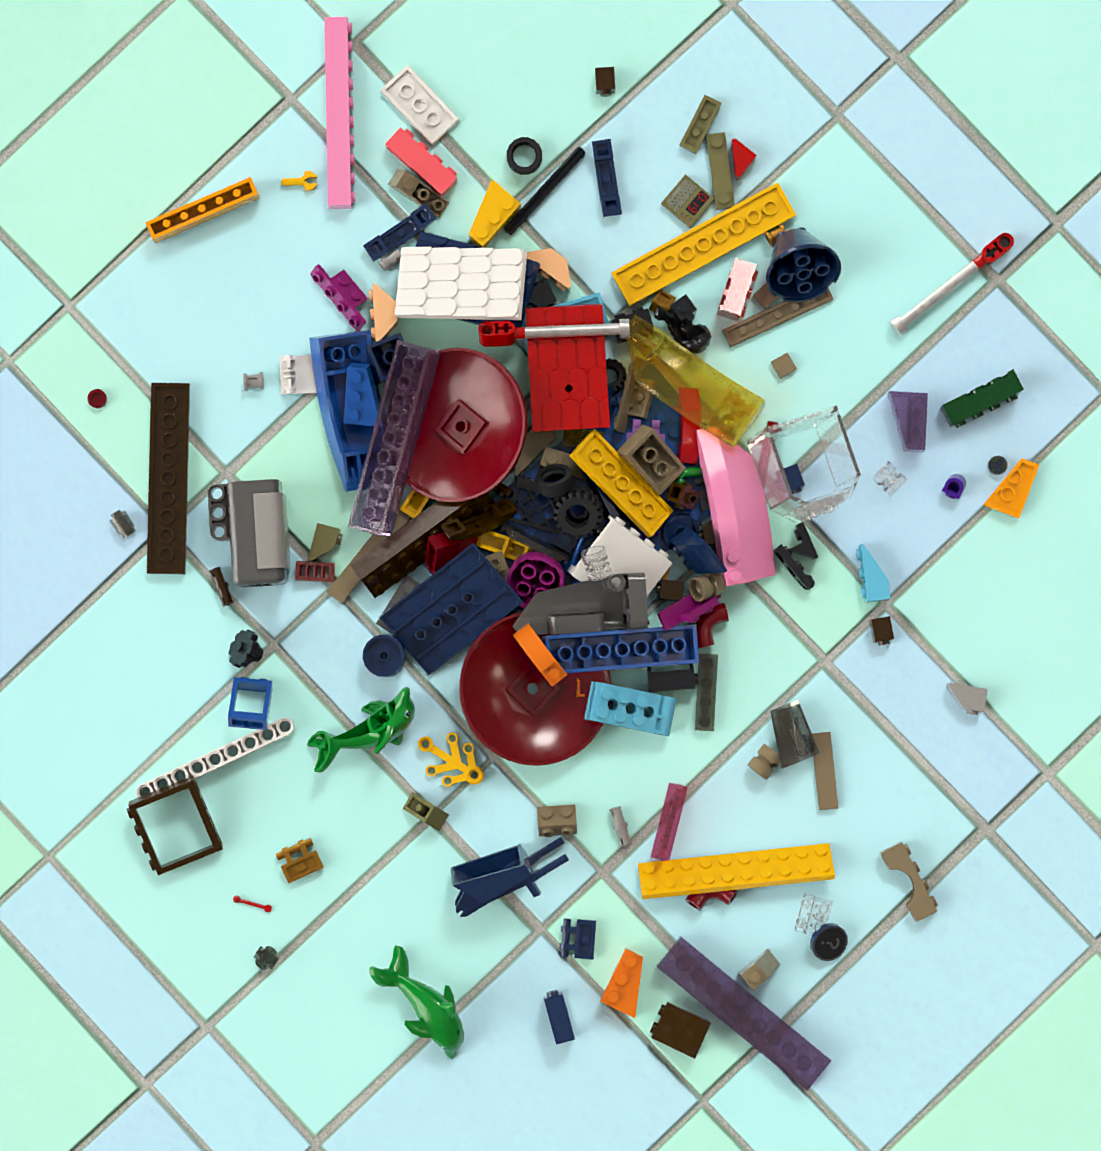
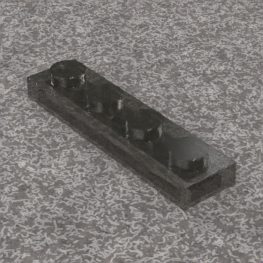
M699 653V684H697L694 728L696 731L714 732L718 654Z

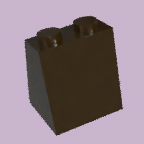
M667 1001L665 1005H661L658 1011V1015H660L658 1022H653L649 1031L652 1033L651 1038L695 1059L711 1022Z

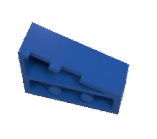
M351 362L347 367L344 423L382 427L385 420L382 415L380 400L377 396L371 365Z

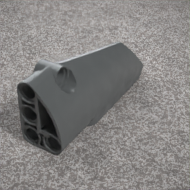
M645 573L610 574L609 576L537 592L512 627L518 631L529 623L537 635L648 628ZM615 577L620 580V585L617 588L611 585V581Z

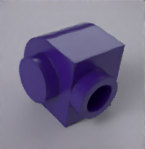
M960 474L951 475L942 491L949 498L959 499L966 487L965 478Z

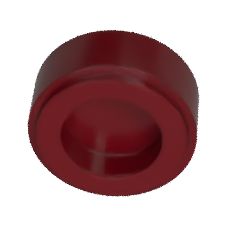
M94 389L89 392L87 400L90 406L99 409L106 405L107 395L100 389Z

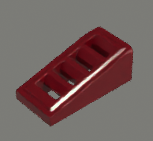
M296 561V581L334 582L335 563ZM302 566H306L305 576H302ZM310 566H313V577H309ZM318 567H321V577H317ZM325 567H329V578H325Z

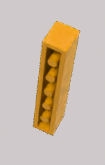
M251 177L145 223L153 241L158 243L255 201L260 197Z

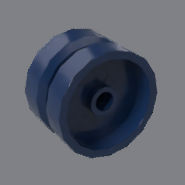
M378 635L366 643L362 658L365 667L372 674L388 678L401 671L405 664L406 654L404 647L396 638L390 635ZM383 652L388 655L385 660L380 658Z

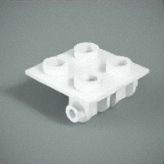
M285 355L280 357L281 395L317 393L311 355Z

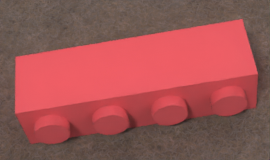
M400 127L385 143L386 148L436 193L444 197L457 182V173L448 166L446 168L441 164L443 161L436 154L432 156L427 151L429 148L420 141L418 143L413 139L415 136L408 129L404 131Z

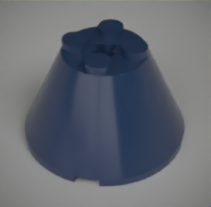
M803 227L786 232L782 231L777 234L766 273L768 290L773 296L781 297L787 302H803L814 299L827 292V288L833 282H837L841 274L839 256L834 250L811 235Z

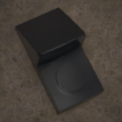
M804 522L797 524L794 534L797 541L801 540L802 543L790 548V551L812 560L817 559L818 554Z

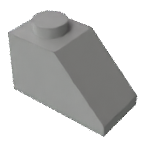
M947 683V689L960 707L967 710V714L978 715V712H984L987 689Z

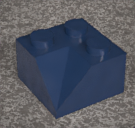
M401 333L366 346L367 362L371 365L375 385L403 375L414 364Z

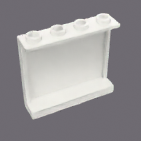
M609 515L610 522L576 566L571 565L567 571L580 582L609 576L610 574L644 572L648 596L671 566L672 562L668 559L670 555L662 549L659 551L654 549L655 544L647 538L645 540L639 538L640 533L632 527L630 530L624 526L626 523L619 517L614 519ZM617 577L611 581V585L614 588L620 585V580Z

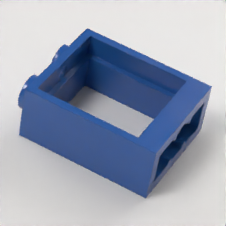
M234 677L228 712V727L267 730L273 692L272 681ZM238 690L266 692L263 713L235 711Z

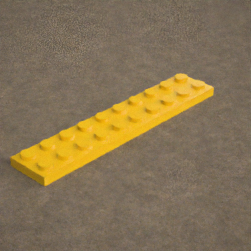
M777 182L611 272V275L630 307L761 236L765 232L772 230L779 224H783L796 217V213Z
M830 843L638 863L642 900L835 879Z

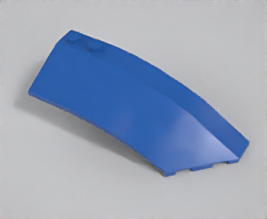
M371 330L309 337L320 412L329 447L344 490L348 492L364 489L368 484L369 478L376 472L383 462V457L388 452L385 443L384 425L382 427L344 423L347 367L351 362L368 364L366 346L372 344ZM376 385L377 396H378V399L380 400V404H381L380 407H381L382 415H383L384 420H385V415H384V411H383V407H382V403H381L379 388H378V385Z

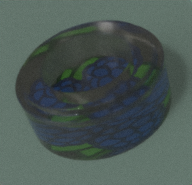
M994 456L988 462V470L994 475H1001L1007 470V461L1002 456Z

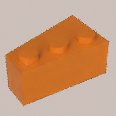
M627 948L624 949L600 998V1002L635 1018L643 956Z

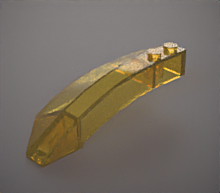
M634 315L629 323L630 338H627L636 382L667 406L734 448L765 407V400L702 361L669 337L664 331Z

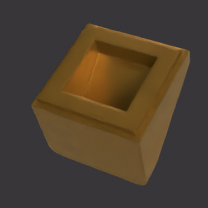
M659 290L652 300L649 310L654 312L656 308L661 307L668 314L670 305L674 303L676 297L663 290Z

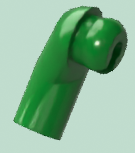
M686 468L675 479V482L683 485L686 482L685 478L701 476V468Z

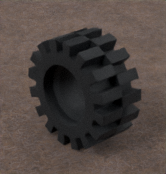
M608 358L606 359V369L614 370L617 374V379L613 383H607V385L613 386L614 392H618L623 388L627 378L626 369L621 362Z

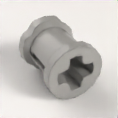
M263 372L254 375L243 373L244 390L247 391L249 388L264 389Z

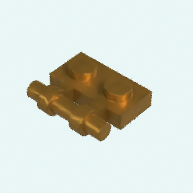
M311 838L297 841L298 844L289 848L286 846L282 848V851L276 853L278 861L286 858L287 863L282 865L281 868L288 884L324 868L317 851L308 852L307 848L314 845ZM301 851L303 856L293 860L291 855Z

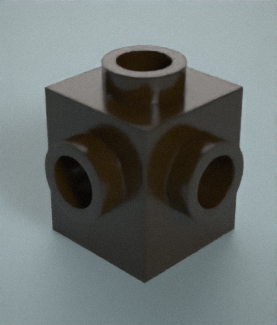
M673 481L666 499L675 503L674 507L685 511V508L694 510L700 492L694 490V485L686 482L682 485Z

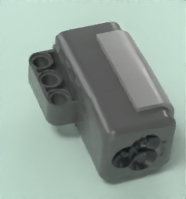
M266 479L212 485L208 490L210 534L217 541H230L233 583L242 588L284 585L287 582V571L290 570L286 495L282 493V482L278 479ZM221 489L222 496L214 499V490ZM217 508L223 509V515L220 518H215L214 511ZM218 527L224 528L225 532L222 537H216L215 530Z

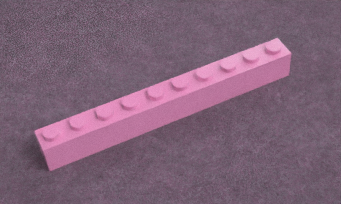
M324 17L329 209L352 208V203H355V191L352 192L351 184H355V173H351V165H355L354 154H351V147H354V135H350V128H354V117L350 116V109L354 108L353 97H350V90H353V79H349V72L353 71V61L349 60V53H352V41H349V34H352V22L348 23L347 17Z

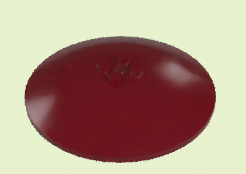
M466 348L439 350L414 363L402 375L394 387L387 404L384 421L386 448L397 473L418 493L443 502L473 500L499 486L517 464L527 433L526 405L514 377L494 358L482 352ZM463 421L466 427L464 431L460 432L458 425Z
M516 613L502 618L489 626L470 647L464 659L459 679V696L462 711L476 738L499 757L517 764L530 766L558 763L583 750L595 738L604 723L585 720L584 716L591 681L612 685L610 670L569 673L554 686H551L513 636L517 631L512 626L521 614ZM542 634V635H538V636H539L540 639H541L542 636L561 635V634ZM577 678L580 680V694H585L584 697L576 698ZM531 683L537 686V692L534 695L528 692V686ZM610 700L608 701V704H607L608 708H610V703H611Z

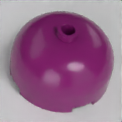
M531 551L520 555L514 560L509 568L506 582L523 601L519 606L525 608L537 592L565 586V574L561 564L553 556L541 551Z

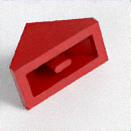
M732 139L731 148L735 180H739L754 162L757 155L737 139Z

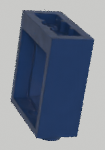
M558 990L547 992L544 1002L556 1045L575 1040L563 993H558Z

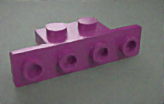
M320 264L316 265L310 273L314 282L322 288L325 295L336 305L338 311L345 316L349 324L356 331H360L366 324V320L356 308L365 303L368 298L345 270L330 278Z
M688 594L659 612L657 616L664 630H669L680 622L689 621V623H693L700 619V615L712 612L714 610L713 607L719 604L718 599L721 598V595L698 602L691 594Z

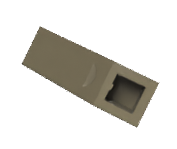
M397 169L388 183L390 187L420 207L426 203L432 213L440 218L449 204V201L406 170Z

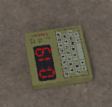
M685 174L661 202V205L691 228L715 198Z

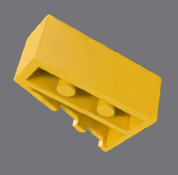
M493 179L469 232V238L479 247L483 248L487 247L521 208V203Z

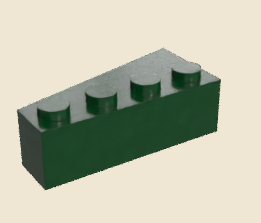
M1012 369L1006 375L997 377L986 385H981L971 390L970 393H965L943 404L940 408L950 428L953 426L959 428L967 424L965 420L971 417L975 420L983 416V411L987 409L994 411L1001 407L1000 403L1004 401L1010 403L1018 399L1017 395L1024 389L1014 369Z

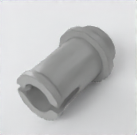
M396 249L387 257H382L381 261H379L381 268L384 271H390L391 267L400 261L401 252Z

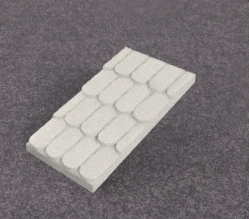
M402 247L395 316L397 318L521 320L527 252L518 248L458 249L457 247Z

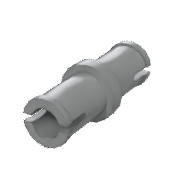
M621 806L609 809L614 823L613 830H616L620 847L631 844L632 841L627 830L628 823L624 820Z

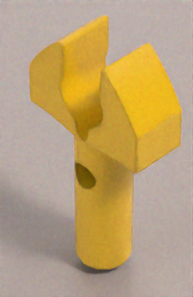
M304 171V175L301 178H282L281 184L282 186L302 185L305 187V191H312L318 184H308L306 181L309 178L318 177L311 171Z

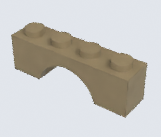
M899 842L879 852L888 870H900L910 878L913 892L906 905L914 921L918 922L937 912L936 907L938 904L934 896H929L927 892L929 886L924 878H920L918 874L920 869L917 863L911 861L909 857L911 851L907 844L903 845L902 842Z

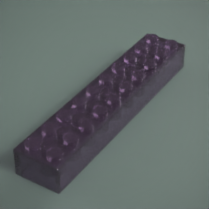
M397 340L348 527L388 538L392 535L439 361L440 351Z
M681 936L657 963V968L806 1091H808L831 1062L826 1055Z

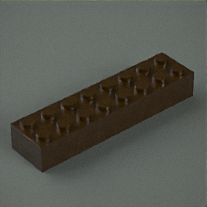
M489 493L465 502L437 501L350 566L373 597L376 598L425 562L428 537L444 532L441 524L456 518L462 522L491 510V504L495 503Z

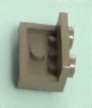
M575 804L537 807L539 836L552 837L555 835L571 836L572 834H577Z

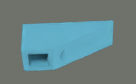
M860 544L859 549H856L857 561H861V568H858L859 579H863L864 587H861L862 599L865 598L866 602L891 599L887 577L864 544Z

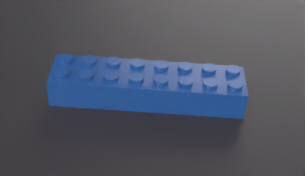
M696 624L674 626L669 630H664L663 627L541 637L544 645L567 674L699 663Z

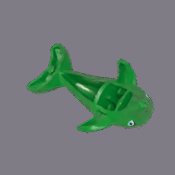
M408 687L403 688L390 702L372 701L363 706L361 711L370 716L347 732L334 736L325 731H318L308 740L307 746L319 749L314 772H324L332 763L340 748L365 749L376 747L374 754H378L387 743L400 745L403 740V732L414 719L415 706L410 698V689Z
M395 945L389 968L369 967L371 978L377 985L382 987H399L412 1004L419 1020L414 1021L405 1020L404 1025L412 1034L421 1038H432L444 1050L447 1057L454 1059L456 1050L464 1042V1030L461 1019L456 1012L454 995L450 986L445 985L444 995H442L432 987L409 978L407 954L403 947Z

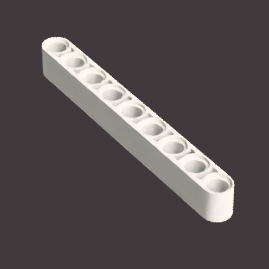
M281 718L267 726V729L273 732L271 740H265L263 737L265 730L258 729L141 784L136 789V795L141 797V790L144 787H148L150 792L160 789L158 784L161 779H166L168 785L178 782L176 774L180 770L185 772V779L193 775L197 779L292 734L295 730V724L289 718ZM284 721H288L291 725L288 732L281 730V724ZM252 737L255 739L256 745L249 749L246 746V740ZM231 746L238 748V754L235 757L230 756L228 753ZM214 754H218L221 758L218 765H214L211 762V757ZM197 762L203 765V770L200 773H196L193 769L194 764Z

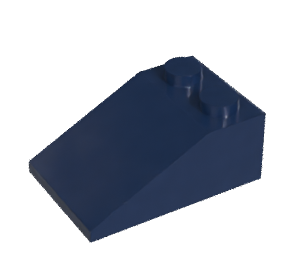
M688 526L670 540L674 546L672 550L678 557L682 556L684 559L682 563L688 571L692 569L697 574L725 573L728 571L708 543Z

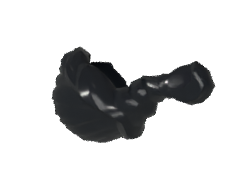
M661 307L655 309V319L666 322L670 335L673 336V342L686 352L698 354L709 346L712 336L705 325L691 324L681 327Z

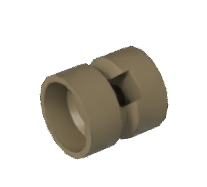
M707 573L691 578L689 581V591L696 601H704L725 592V581L720 573Z
M763 744L757 752L758 756L753 757L747 765L767 780L773 773L772 768L777 767L783 758L766 744Z

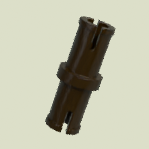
M216 567L209 570L215 585L214 590L218 592L222 606L225 607L233 604L234 601L228 589L229 584L225 582L221 568Z

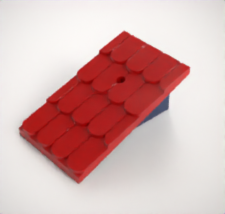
M602 304L526 308L527 327L604 324ZM605 336L528 338L533 432L610 427Z

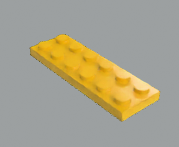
M596 429L591 430L570 454L571 459L648 538L654 535L673 512V509Z

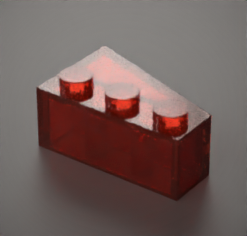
M738 258L734 259L717 315L738 321L740 317H744L747 308L744 306L746 299H750L753 290L749 287L751 281L755 282L758 271L755 270L756 264Z

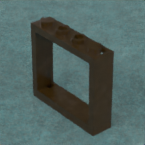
M194 775L129 801V808L126 809L130 819L134 818L136 823L134 826L137 836L142 837V848L145 854L149 853L151 858L149 860L152 871L156 870L158 875L223 850L222 841ZM189 788L212 845L161 865L137 809Z

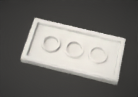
M409 65L404 67L380 90L431 146L460 121Z

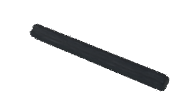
M578 146L504 227L506 233L512 235L581 160L585 155L584 149Z

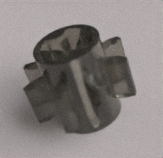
M260 946L253 956L256 959L255 964L262 970H266L268 967L272 970L279 960L276 957V950L271 946H266L265 948Z

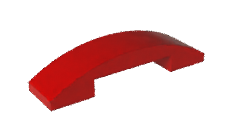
M679 387L678 407H681V443L678 444V459L684 464H697L699 452L696 430L701 429L698 389Z

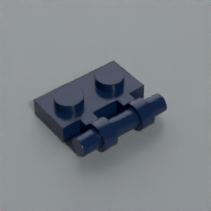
M563 918V926H561L562 943L559 946L561 957L568 958L569 950H575L574 958L594 960L596 920L577 919L576 927H572L571 919ZM570 933H576L575 944H569Z

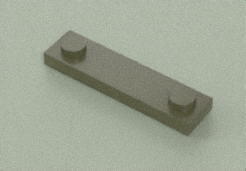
M725 132L706 134L716 210L729 209L735 206Z

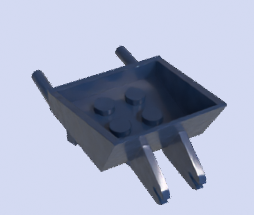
M562 837L529 857L522 845L518 844L451 867L452 885L460 890L455 900L456 913L463 911L460 917L469 916L488 903L524 886H527L533 897L540 896L541 891L535 884V881L569 861V858L564 854L535 871L531 869V866L543 856L565 844Z

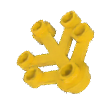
M451 732L446 737L447 742L450 744L452 756L433 745L431 738L424 736L419 739L418 747L421 751H430L447 762L437 766L429 765L426 768L428 776L433 777L437 773L458 769L464 774L453 777L449 775L444 776L442 779L444 786L450 787L454 783L467 781L472 785L482 782L484 772L480 767L476 766L473 744L465 743L463 745V752L466 753L468 766L461 762L456 733ZM452 734L456 736L454 742H450L448 739ZM425 740L429 742V747L427 748L422 746V742ZM466 745L472 746L471 752L465 751ZM430 767L435 768V773L432 775L428 773ZM473 771H476L478 773V777L476 779L471 778V773ZM447 777L452 780L449 785L444 783V779Z

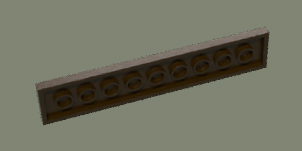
M151 383L147 574L186 575L190 383Z

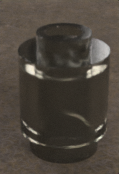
M119 509L110 515L112 517L109 520L111 525L123 539L136 532L135 524L126 511L121 512Z

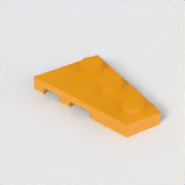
M1021 458L983 506L1019 519L1039 464Z

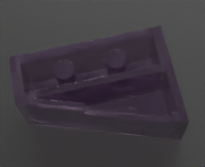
M889 391L887 395L892 407L903 451L923 453L926 447L928 393Z

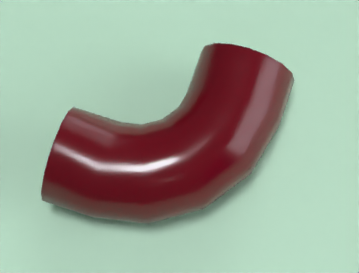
M720 603L713 607L714 610L712 612L699 616L700 619L695 623L698 648L714 645L713 628L719 623L729 621L725 603Z
M739 890L691 894L686 897L685 901L693 908L701 911L706 902L711 899H718L730 905Z

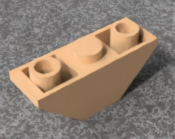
M552 248L527 252V259L540 263L539 275L546 280L552 279L556 282L554 285L560 290L564 291L566 289L568 292L570 291L571 282L566 258Z
M372 284L373 290H369L370 301H373L374 308L370 309L371 320L375 322V327L371 328L372 339H376V342L385 339L397 326L398 318L395 316L396 301L377 284Z

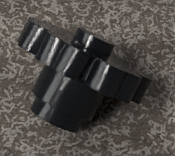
M247 629L246 631L241 630L236 634L235 641L230 644L228 652L230 655L229 662L233 666L245 668L251 662H259L261 660L263 649L256 642L258 635L255 632Z

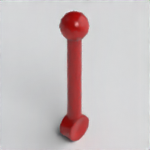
M237 895L233 897L234 903L248 904L264 909L265 912L272 910L271 905H261L241 899Z

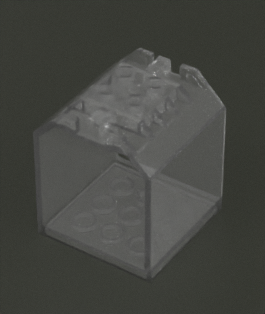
M837 405L767 427L747 440L770 510L793 522L803 518L806 521L817 518L822 513L825 515L839 509L840 504L851 498L861 476ZM815 427L836 487L833 493L803 501L793 496L774 440Z

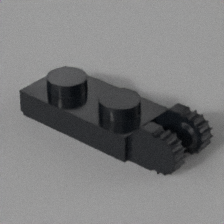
M781 544L773 550L777 558L804 590H809L815 586L812 576L803 572L804 567L799 561L795 562L791 557L792 552L787 546L783 547Z

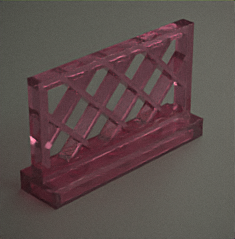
M669 782L650 855L651 858L662 861L670 860L688 787Z

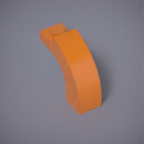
M529 623L513 634L525 653L551 686H554L567 676V673Z

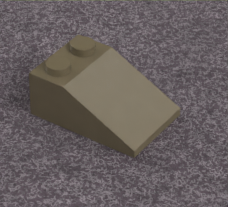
M643 424L617 450L622 458L658 495H661L686 469L656 431Z

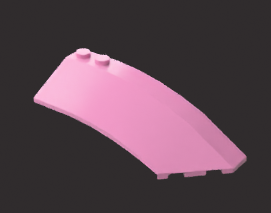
M715 427L696 430L700 468L702 469L710 507L716 553L728 570L725 573H720L724 578L725 586L748 583L776 575L770 522L757 459Z

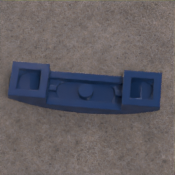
M611 139L592 141L603 217L622 215Z
M426 203L380 236H376L363 245L373 262L397 249L436 220V217Z

